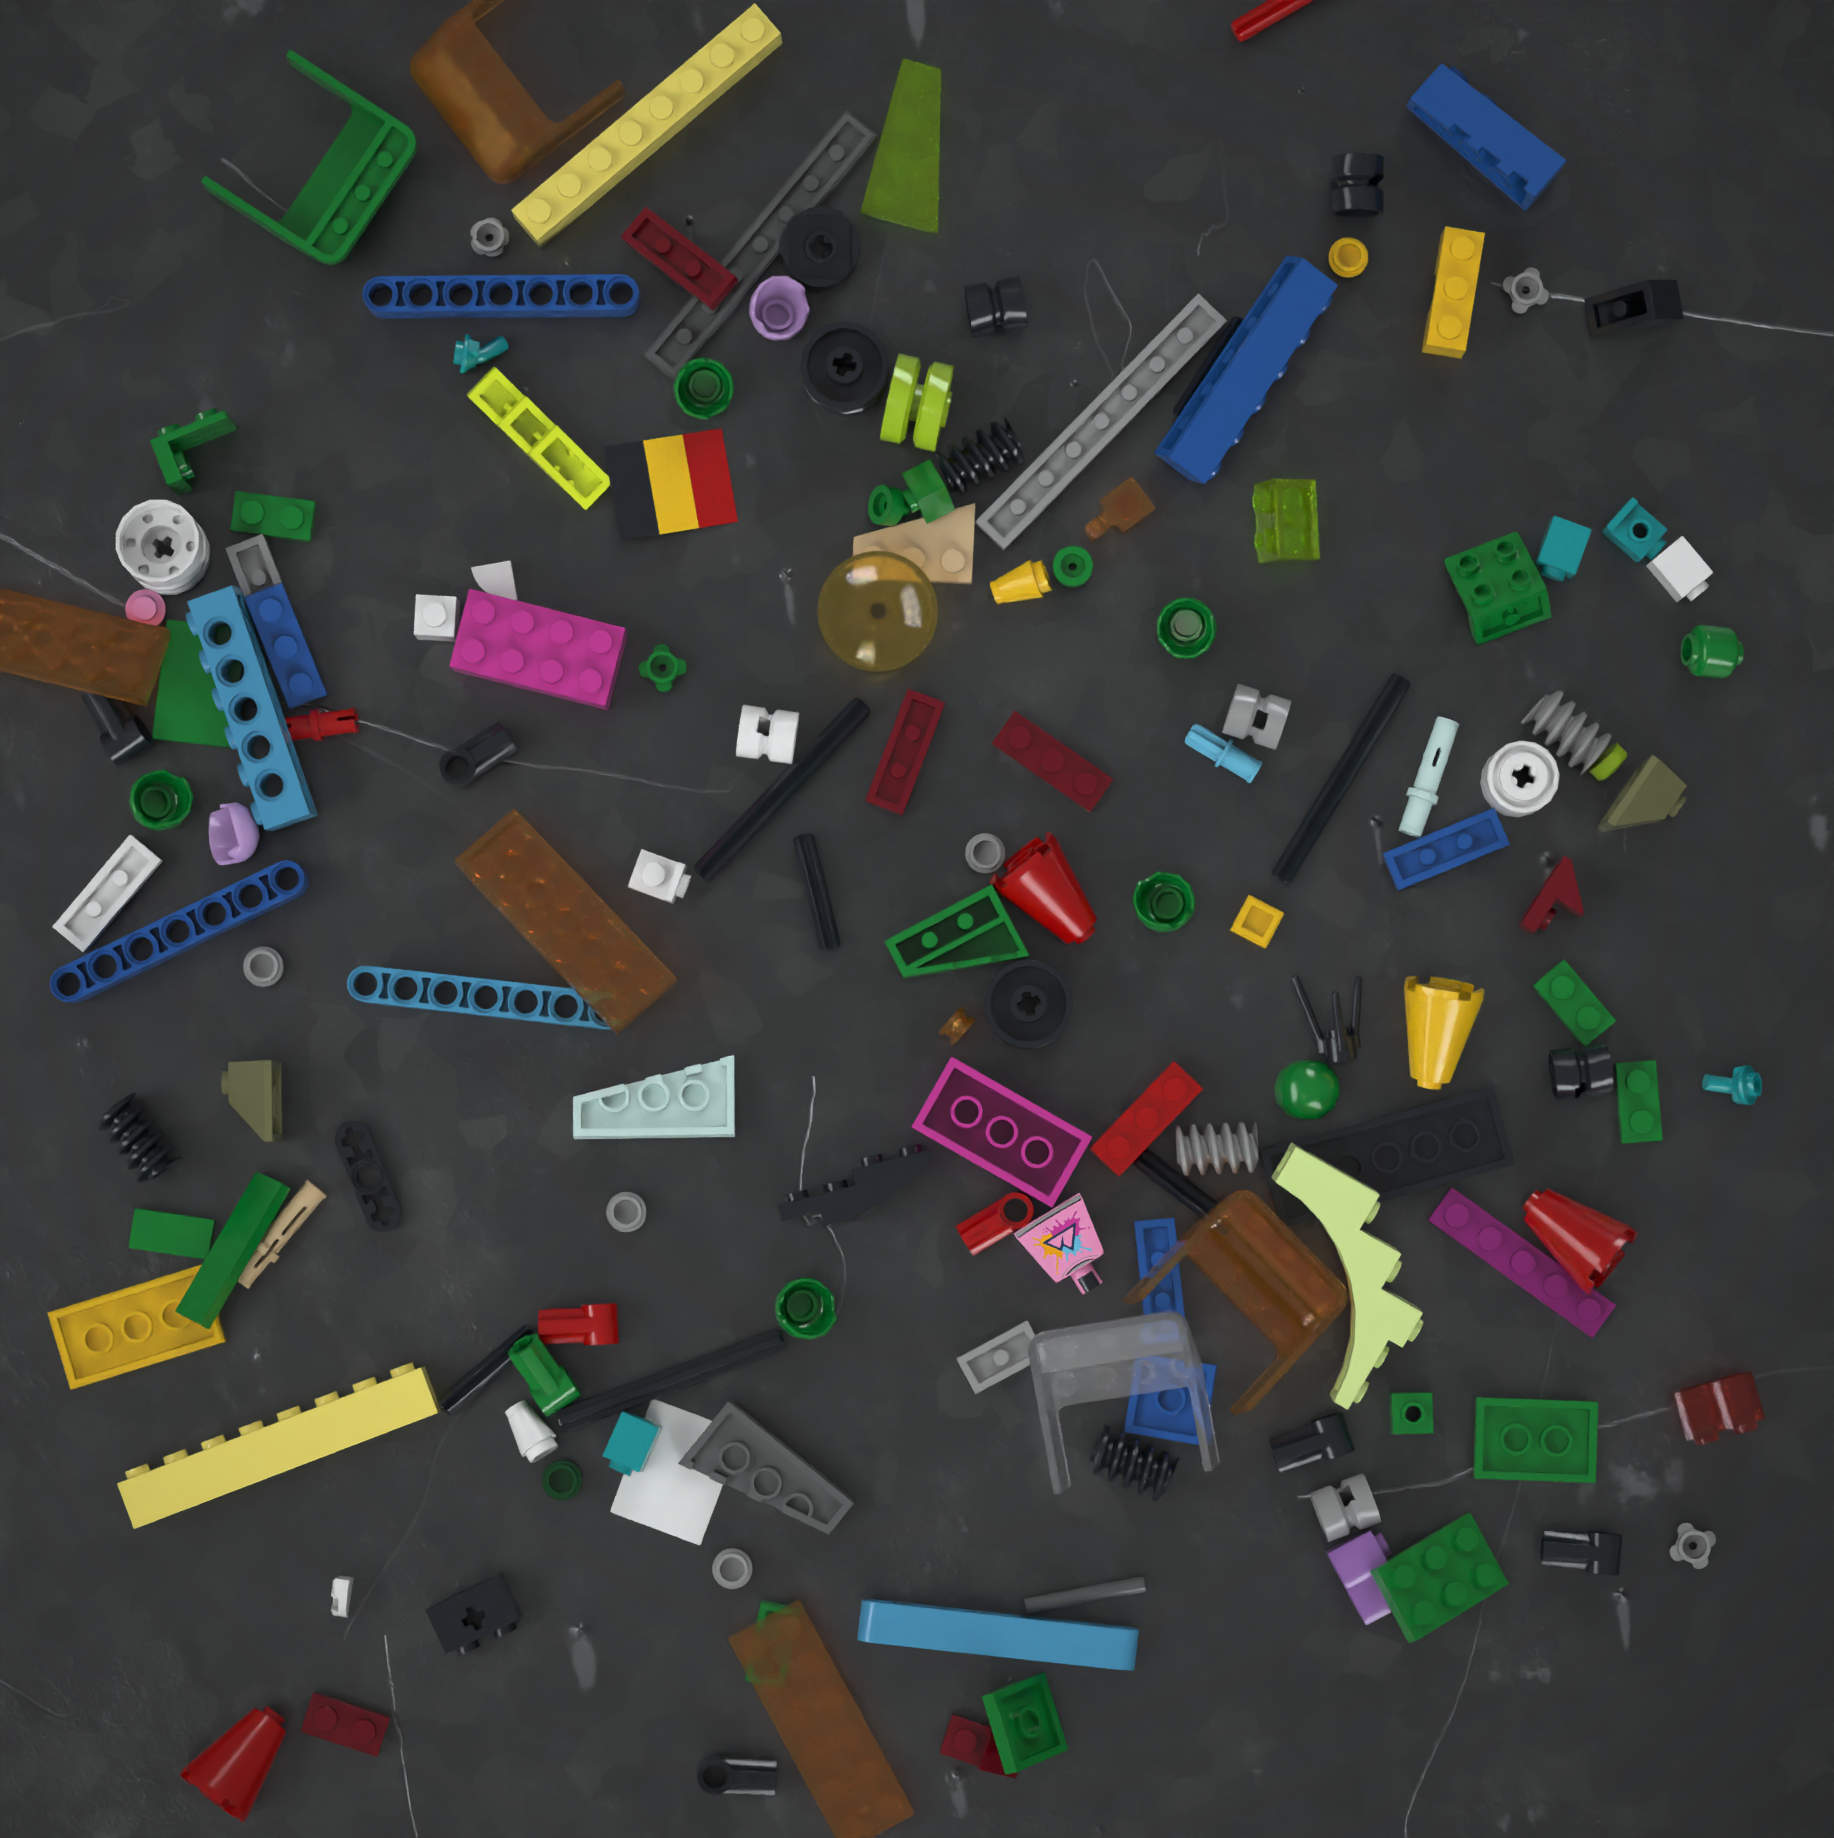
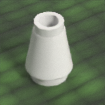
M526 1400L516 1403L505 1411L521 1456H526L530 1463L546 1457L558 1447L554 1440L556 1434L528 1405Z

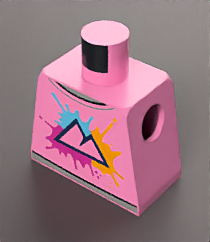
M1080 1193L1075 1194L1013 1233L1016 1239L1055 1283L1070 1275L1082 1295L1103 1283L1091 1262L1103 1255L1104 1251Z

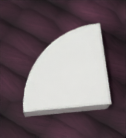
M511 561L471 567L476 582L486 593L518 601Z
M339 1575L333 1580L331 1596H333V1605L331 1607L333 1616L348 1617L354 1577Z

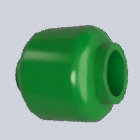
M1697 625L1691 630L1690 634L1684 636L1680 654L1682 663L1687 666L1692 675L1726 678L1733 673L1736 665L1741 664L1744 648L1742 642L1738 641L1737 635L1732 628Z

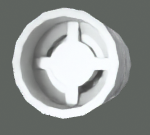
M743 705L736 756L759 759L762 754H766L770 761L792 764L798 731L799 712L777 709L771 715L768 714L764 707ZM764 733H769V736L763 735Z

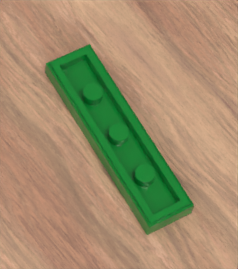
M256 1171L175 1312L210 1329L289 1193V1187Z

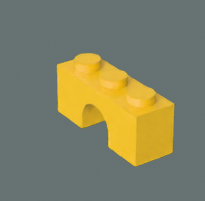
M1445 226L1440 236L1434 273L1436 274L1431 307L1427 316L1422 352L1460 359L1465 353L1485 233Z

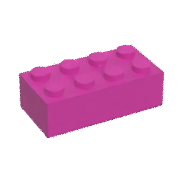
M469 588L449 667L455 672L608 710L628 632L626 628Z
M952 1056L911 1127L1051 1208L1054 1206L1092 1139V1136Z

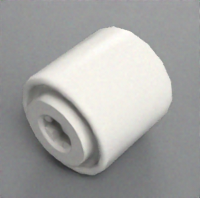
M1521 740L1505 745L1489 757L1482 769L1480 785L1483 797L1491 808H1495L1497 812L1504 816L1518 818L1533 814L1551 801L1558 789L1560 775L1556 760L1547 749L1535 742ZM1523 766L1529 768L1528 775L1533 777L1534 780L1533 783H1526L1523 788L1516 786L1517 779L1512 776L1513 770L1520 771Z

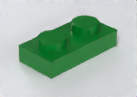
M235 491L230 531L233 533L257 536L263 534L265 537L311 542L317 503L310 500Z
M1565 960L1560 961L1532 985L1582 1046L1590 1044L1616 1021Z
M1656 1060L1614 1063L1620 1144L1662 1141Z

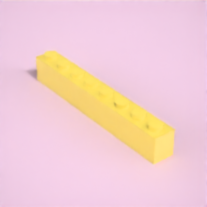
M754 3L511 210L515 220L540 249L776 50L782 44L781 32Z
M413 1362L390 1370L392 1379L377 1384L375 1377L352 1385L355 1392L353 1394L339 1398L337 1391L314 1399L317 1407L302 1413L300 1407L296 1406L276 1414L279 1420L277 1423L264 1427L262 1421L259 1420L238 1428L241 1436L226 1442L224 1435H220L202 1442L203 1451L188 1456L186 1449L163 1457L165 1465L150 1471L147 1463L126 1471L127 1480L117 1483L133 1528L136 1529L441 1412L425 1366L415 1369Z

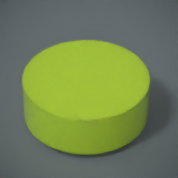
M1614 743L1597 758L1588 771L1598 781H1603L1625 761L1627 752L1618 743Z

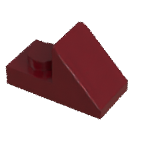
M1566 856L1559 859L1517 925L1529 934L1535 933L1538 927L1543 931L1548 927L1557 910L1552 908L1554 902L1579 918L1584 916L1572 860Z
M952 1713L939 1753L978 1766L980 1771L1016 1779L1018 1772L1005 1775L991 1726Z

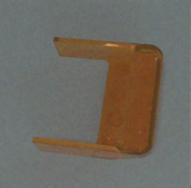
M472 0L448 18L413 55L410 61V73L415 83L485 174L496 183L506 184L517 179L626 95L622 83L616 80L564 121L559 123L551 122L474 24L504 0Z
M1238 1190L1227 1195L1196 1222L1123 1299L1128 1306L1144 1300L1186 1255L1275 1346L1277 1352L1276 1359L1229 1409L1234 1415L1249 1412L1258 1404L1346 1307L1348 1300L1346 1288L1339 1279L1255 1193L1249 1190Z

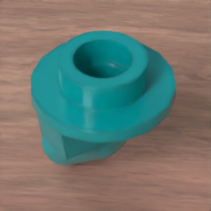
M465 334L464 341L456 340L453 364L460 365V373L464 374L469 369H476L477 364L489 362L509 348L508 343L503 336L499 335L480 348V342L474 341L469 334Z
M1744 1065L1734 1068L1733 1078L1705 1074L1702 1088L1703 1090L1732 1094V1101L1736 1104L1753 1105L1757 1096L1761 1095L1762 1080L1759 1073L1755 1072L1751 1065Z

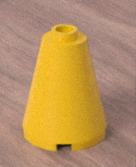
M1409 976L1405 979L1404 998L1410 1076L1418 1080L1417 1086L1441 1089L1442 1083H1450L1484 1000L1485 989L1480 988L1474 991L1473 984L1431 976L1429 984H1419V976Z

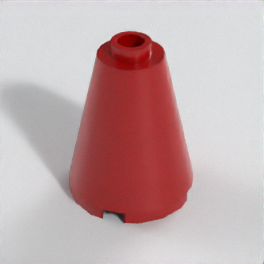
M1046 832V841L1042 842L1039 837H1036L1002 864L1007 869L1004 875L1000 878L994 873L989 883L995 891L1066 944L1073 941L1081 944L1095 932L1096 929L1093 924L1096 922L1097 917L1057 838L1051 832Z
M1549 1188L1543 1193L1536 1190L1522 1208L1527 1212L1524 1217L1527 1225L1579 1288L1589 1296L1593 1292V1287L1598 1289L1623 1259L1625 1253H1623L1621 1248L1628 1241L1632 1245L1638 1235V1232L1631 1226Z
M265 1706L262 1712L257 1708H253L187 1764L178 1775L188 1784L196 1786L202 1795L235 1819L237 1818L241 1823H244L253 1808L287 1733L281 1727L285 1719L268 1706Z

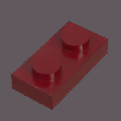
M313 1692L300 1732L377 1757L380 1753L391 1716Z

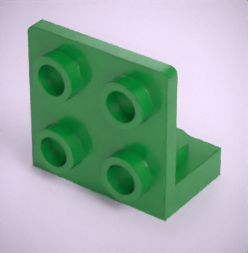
M217 408L203 411L194 417L196 422L183 427L179 423L168 425L157 431L158 437L150 440L166 483L178 496L193 490L189 479L195 477L187 455L183 454V451L237 430L234 420L225 410L218 412Z
M1518 532L1507 534L1445 558V567L1467 609L1471 635L1477 646L1552 617L1547 587Z

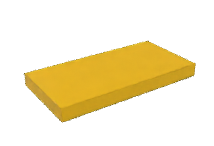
M201 1265L48 1312L70 1390L226 1342L219 1314L210 1329H207L175 1312Z

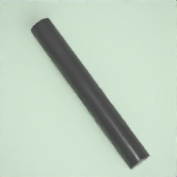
M1140 1576L1025 1598L1024 1600L1028 1615L1146 1592L1144 1577Z

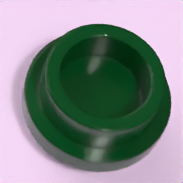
M568 1460L552 1462L546 1467L542 1475L544 1491L555 1500L564 1501L571 1499L579 1492L582 1486L580 1469Z

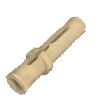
M309 1180L304 1182L305 1184L270 1224L239 1277L238 1282L247 1289L251 1287V1284L271 1261L275 1263L280 1256L277 1253L301 1227L318 1204L327 1197L325 1193Z

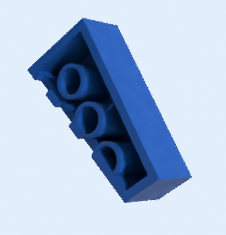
M1441 63L1409 99L1406 107L1526 212L1558 176L1567 160L1501 110L1488 95L1479 93L1470 86L1468 79L1461 71L1453 66L1447 68Z

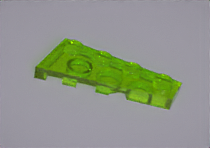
M902 59L861 208V214L934 234H938L940 68Z

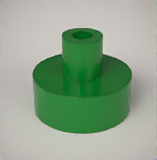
M878 485L872 491L868 502V514L874 524L894 526L900 521L902 516L905 517L909 514L910 509L904 500L902 491L898 487Z
M1067 546L1061 549L1053 560L1052 570L1054 577L1060 584L1072 588L1083 585L1088 581L1093 570L1091 556L1085 549L1078 546ZM1069 566H1074L1076 569L1072 571L1069 569Z

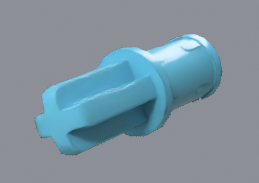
M1194 724L1185 737V744L1216 762L1215 767L1218 768L1221 765L1245 779L1249 784L1263 763L1261 760H1257L1232 744L1234 740L1226 741L1199 724Z

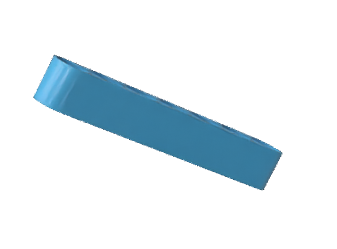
M359 966L349 974L347 980V989L350 995L356 1000L369 1004L603 1030L617 1028L626 1016V1007L623 1001L616 995L608 992L375 966ZM371 973L377 979V988L373 994L363 996L357 989L358 979L364 974ZM405 978H412L417 984V993L410 1000H402L397 994L398 983ZM445 982L453 983L458 993L455 1001L448 1005L441 1004L437 999V990ZM484 987H493L497 992V1002L490 1009H482L477 1003V994ZM531 991L537 997V1007L531 1013H521L516 1005L517 998L521 993ZM563 996H573L578 1003L577 1012L570 1018H562L556 1011L557 1002ZM604 1000H611L618 1007L617 1017L611 1022H601L596 1015L597 1006Z
M861 1599L857 1640L877 1644L1133 1671L1136 1664L1139 1629L886 1600Z

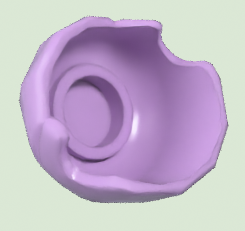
M772 276L760 283L751 296L749 304V315L753 326L763 337L772 341L789 340L800 333L810 313L805 288L789 276Z
M237 802L220 804V808L223 809L212 812L209 817L208 833L212 856L218 865L244 862L253 855L257 848L260 837L259 826L255 822L252 811Z

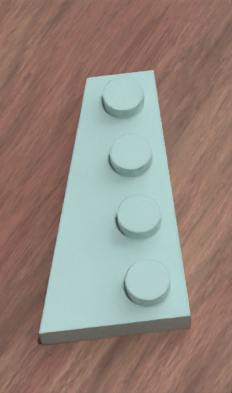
M734 1055L720 1058L719 1061L703 1065L697 1064L673 1073L659 1074L645 1078L646 1080L626 1085L620 1084L573 1097L574 1139L735 1137Z

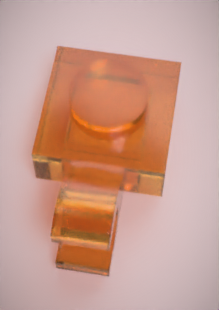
M1131 476L1099 500V504L1105 511L1086 524L1083 531L1092 543L1114 525L1124 534L1152 513L1156 507Z

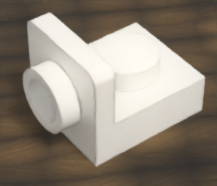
M641 849L628 888L674 904L676 896L684 897L691 875L685 874L686 864L675 862Z

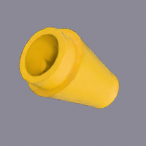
M1030 559L997 578V580L990 582L991 591L997 605L1004 602L1009 603L1042 598L1045 592L1052 590L1051 582L1042 560L1033 563Z

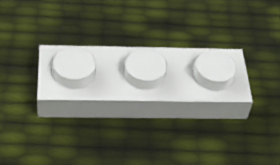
M130 834L52 927L79 950L86 953L163 860Z

